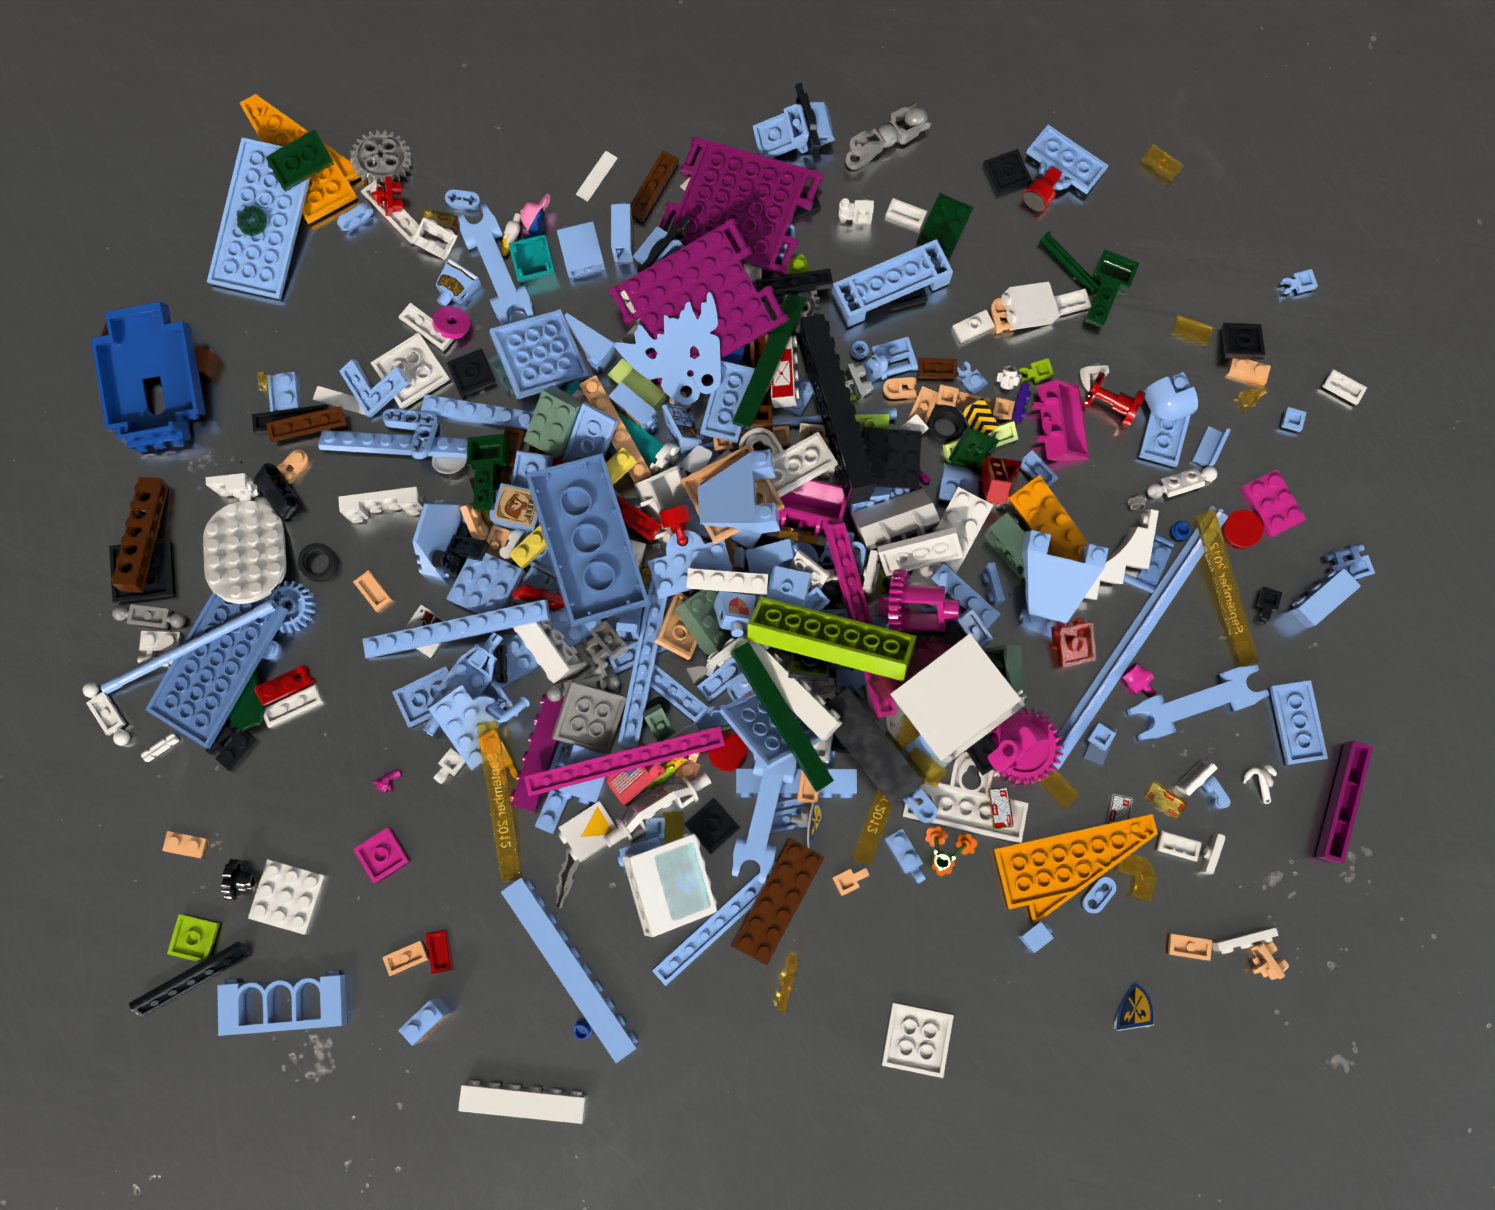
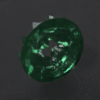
M254 205L250 207L245 206V209L239 211V216L236 218L237 227L248 236L259 235L267 225L265 212ZM252 216L257 221L252 222L250 225V223L246 220L250 219Z

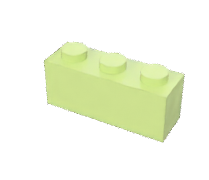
M623 358L607 375L609 381L617 387L622 382L656 411L667 400L666 394L660 389L659 384L654 385L651 380L645 378Z

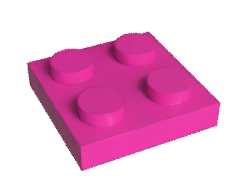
M389 827L353 849L373 883H377L409 862Z

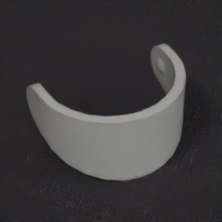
M706 666L686 668L693 683H698L708 678Z

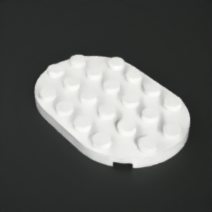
M241 501L228 504L216 512L208 521L203 534L204 573L212 592L227 602L237 604L252 603L272 593L271 590L277 584H281L286 573L284 527L274 509L256 501Z

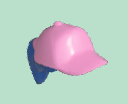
M546 193L539 202L528 201L524 208L520 210L521 221L524 225L522 234L524 239L541 235L542 218L545 216L544 210L549 205L551 199L549 193Z

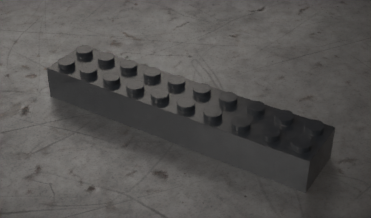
M824 314L802 317L797 338L830 450L838 463L835 467L846 504L851 505L870 501L871 495L874 493V487L877 484V478L870 468L872 466L871 458L869 455H866V442L864 438H861L860 422L856 421L855 406L851 404L849 399L851 397L850 389L845 386V373L839 366L840 357L838 353H835V340L829 333V321L825 320Z

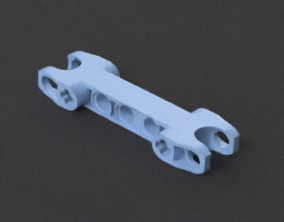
M481 205L483 219L478 224L468 223L463 214L457 215L460 232L468 250L475 247L478 248L498 296L489 299L497 318L503 325L509 324L511 313L518 310L525 312L528 318L534 317L532 302L525 286L522 285L515 288L495 239L503 235L495 216L487 205Z
M1258 665L1238 667L1221 673L1219 676L1222 684L1168 703L1165 702L1163 694H1160L1128 709L1129 716L1142 713L1150 719L1149 729L1137 735L1138 740L1159 738L1177 732L1174 724L1175 721L1231 703L1233 711H1237L1254 705L1259 700L1269 696L1268 690L1253 692L1247 687V677L1259 670Z
M794 756L768 770L756 758L753 775L761 776L762 780L748 838L737 836L733 852V876L738 877L741 865L745 861L754 860L760 866L759 882L765 883L767 874L773 865L777 848L776 845L768 844L767 842L782 782L789 784L793 782L796 769V759Z

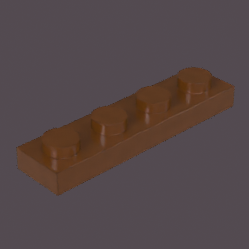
M662 150L630 204L633 218L644 222L676 168L679 158Z
M342 406L266 423L270 442H277L347 425Z

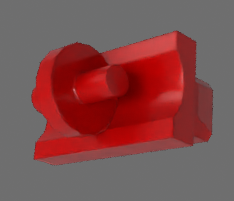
M385 176L383 191L381 186H377L376 191L371 193V198L377 201L378 206H382L384 201L385 216H391L392 212H402L403 200L393 199V195H401V183L391 181V177Z

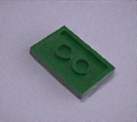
M315 129L266 156L269 165L285 192L334 165Z
M939 193L916 244L922 246L937 239L944 255L951 258L974 207Z

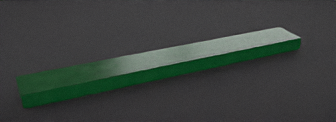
M788 293L782 311L784 314H787L789 321L772 330L732 420L734 425L749 430L752 429L805 307L806 298Z
M747 642L731 651V655L814 790L818 792L834 781L750 643Z

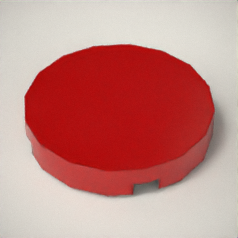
M1241 509L1234 511L1228 516L1224 522L1223 533L1231 545L1248 548L1260 541L1263 535V524L1257 514L1250 510Z
M723 732L725 746L708 750V756L711 763L717 769L724 772H732L739 769L745 763L747 746L739 735L732 732Z

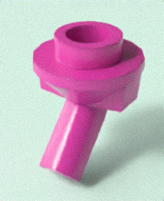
M398 769L385 773L381 778L373 780L374 788L382 792L391 790L389 780L399 777L400 772Z

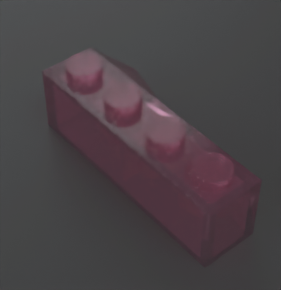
M933 636L927 639L922 637L915 643L914 654L904 681L872 673L874 677L868 683L880 701L892 697L890 695L892 692L948 651L951 646Z

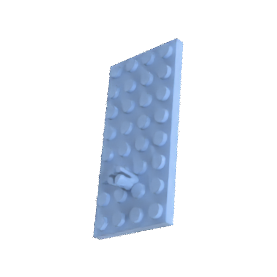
M241 138L207 283L281 300L310 182L309 178L286 192L283 190L266 159V156L283 146Z

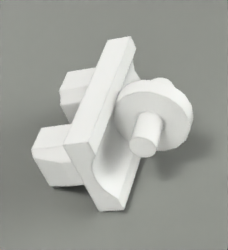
M851 363L847 365L848 369L845 370V386L849 387L850 395L854 393L859 402L873 391V386L870 381L861 383L860 378L866 376L864 365L854 366Z

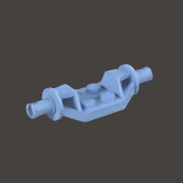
M492 632L483 646L474 644V648L457 660L436 689L433 702L459 683L462 684L471 698L476 695H483L493 681L495 661H497V658L493 656V652L503 638ZM490 657L485 670H483L482 667L484 663L486 662L487 658ZM432 716L422 730L433 736L439 724Z

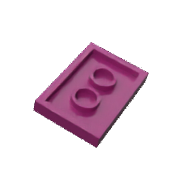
M1278 469L1242 487L1270 538L1306 520Z

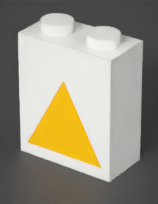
M600 801L558 827L561 831L558 833V836L564 844L568 842L572 848L569 850V853L574 861L579 859L580 863H582L607 846L603 836L609 834L617 827Z

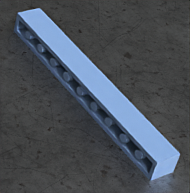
M524 878L518 879L501 891L502 895L615 1063L619 1062L638 1047L636 1036L632 1031L628 1032L624 1027L626 1025L625 1020L620 1014L616 1015L613 1010L615 1006L609 997L605 998L601 993L603 988L597 980L593 981L590 974L592 972L586 963L582 964L578 959L580 954L574 946L570 947L567 940L569 938L563 929L559 930L555 925L557 923L556 918L551 912L547 913L544 908L546 904L540 895L537 897L533 892L535 887L531 881Z

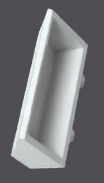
M675 466L634 484L641 499V503L634 506L636 508L644 506L647 515L661 524L659 515L661 509L684 503V496L689 497L680 481L682 476L678 467ZM671 526L667 528L662 527L653 539L659 540L664 554H666L667 542L673 535Z
M923 488L850 513L859 539L866 546L867 551L900 539L905 540L907 539L906 537L916 534V537L924 535L926 530L937 527L940 522L935 506Z

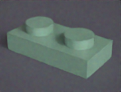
M660 704L642 713L657 742H661L675 733Z

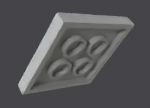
M570 681L551 736L552 739L609 753L627 697Z

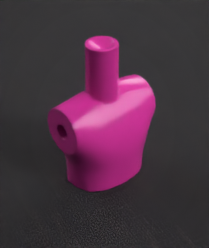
M1133 663L1122 674L1128 687L1135 694L1141 690H1144L1150 697H1154L1157 694L1149 685L1154 678L1153 674L1139 663Z

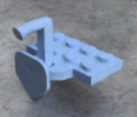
M495 682L491 683L495 693L490 696L476 695L471 698L462 684L459 683L428 705L427 708L467 766L473 770L487 759L476 738L492 728L496 729L501 722H506L513 716L517 717L521 710L530 705L527 698L522 696L516 704L512 705L504 691Z

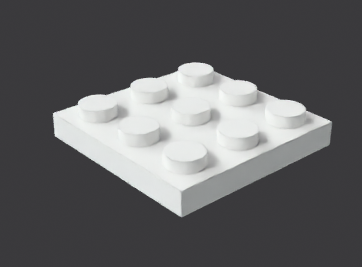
M419 332L371 362L381 379L388 375L395 367H401L410 383L394 397L401 409H405L422 398L424 394L427 395L450 380Z
M267 859L248 919L307 935L326 875Z
M892 1002L881 1065L943 1078L954 1015Z

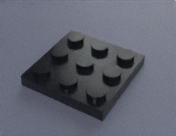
M863 428L866 455H869L871 458L872 466L870 468L877 478L875 487L919 489L922 431Z
M158 539L155 541L143 593L119 591L112 584V574L116 569V558L120 553L121 544L109 546L113 603L118 604L173 596L169 539Z

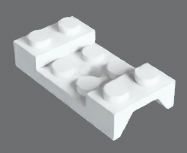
M417 487L338 497L340 513L353 523L369 519L368 511L378 513L382 509L388 508L389 510H399L402 508L409 515H419L425 503V496H419Z

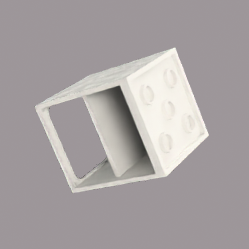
M971 634L967 635L890 694L940 761L950 763L1025 706L1023 699L1027 697L1026 695L1019 697L1023 691L1020 690L1018 693L1014 691Z

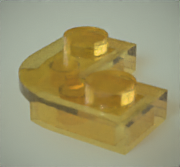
M1130 854L1117 864L1116 871L1135 877L1130 897L1152 902L1157 883L1155 870L1149 860Z

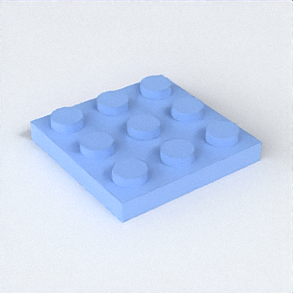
M485 553L482 561L467 558L446 599L476 614L506 608L513 596V590H516L525 571L488 553Z

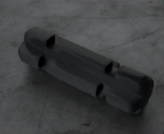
M498 645L495 649L497 654L496 672L498 673L496 681L502 684L508 682V675L506 674L507 656L505 655L507 654V647L505 645Z

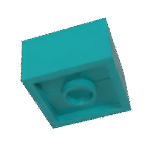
M546 235L508 243L519 284L556 275Z

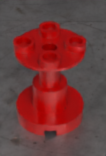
M1099 372L1083 406L1089 408L1094 397L1113 405L1112 410L1124 415L1121 424L1126 427L1130 426L1146 393L1138 390L1134 397L1119 392L1117 395L1100 387L1105 374Z

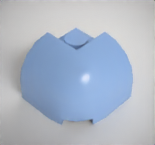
M1184 372L1172 377L1162 378L1144 390L1146 393L1145 399L1154 415L1168 421L1178 420L1193 414L1198 408L1197 393L1194 387L1191 388Z
M943 464L938 500L950 502L958 487L978 497L979 483L972 470L963 466Z

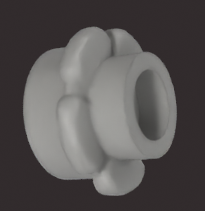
M1133 494L1128 499V504L1132 510H1141L1146 507L1147 498L1143 497L1142 494Z

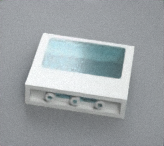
M686 833L683 834V838L636 855L628 854L622 857L645 936L655 937L717 912V901L711 892V880L706 874V863L703 856H701L699 850L700 842L695 834Z

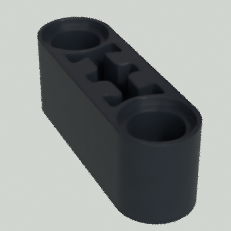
M265 463L254 480L276 514L281 518L288 519L299 506V499L279 469L271 463Z

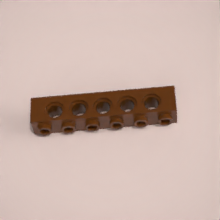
M139 477L134 487L135 494L133 501L130 503V514L125 523V534L121 539L120 553L116 558V569L112 574V584L119 591L143 593L169 488L162 478Z

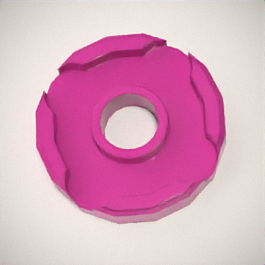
M444 306L437 309L433 314V328L445 338H461L470 330L471 320L469 315L458 307ZM447 321H453L456 324H449Z

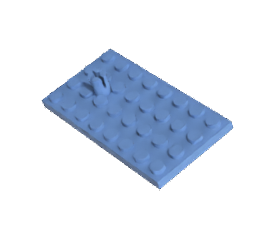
M212 593L183 644L253 610L255 607L271 599L265 597L252 603L237 604L227 602L217 594ZM275 602L277 605L276 611L257 618L173 660L145 710L198 744L210 749L289 610Z

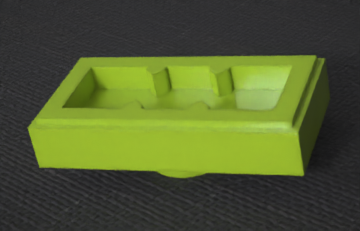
M889 413L855 415L856 421L860 422V434H863L864 427L889 429Z

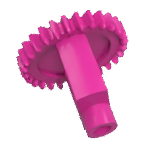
M895 569L892 573L891 589L889 590L890 597L880 596L878 600V616L889 617V629L906 633L904 631L907 630L945 632L947 619L959 620L960 600L946 599L945 586L906 584L910 580L908 579V572L903 569ZM906 603L937 604L938 614L906 612V609H910L909 606H906Z
M1022 708L1021 713L1017 711L997 726L998 729L991 731L994 734L992 738L996 750L987 757L996 771L1001 773V776H1006L1009 773V781L1016 777V783H1021L1023 779L1024 784H1029V780L1034 784L1037 783V778L1043 781L1045 780L1044 775L1047 777L1051 776L1050 770H1057L1053 763H1061L1057 756H1063L1064 753L1058 751V748L1064 747V744H1060L1058 741L1063 739V736H1056L1060 728H1052L1056 722L1048 723L1049 715L1042 718V711H1038L1035 715L1034 708H1031L1029 712L1027 708Z

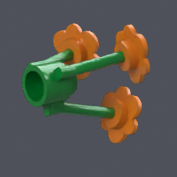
M940 826L935 828L929 827L926 830L925 840L932 847H935L932 868L936 870L939 876H944L945 873L950 874L952 867L955 865L954 860L960 853L964 855L968 853L973 854L978 845L977 840L972 838L971 834L967 833L964 835L960 833L957 836L958 841L956 842L958 849L951 854L947 850L939 849V844H945V839L948 837L946 830H942Z

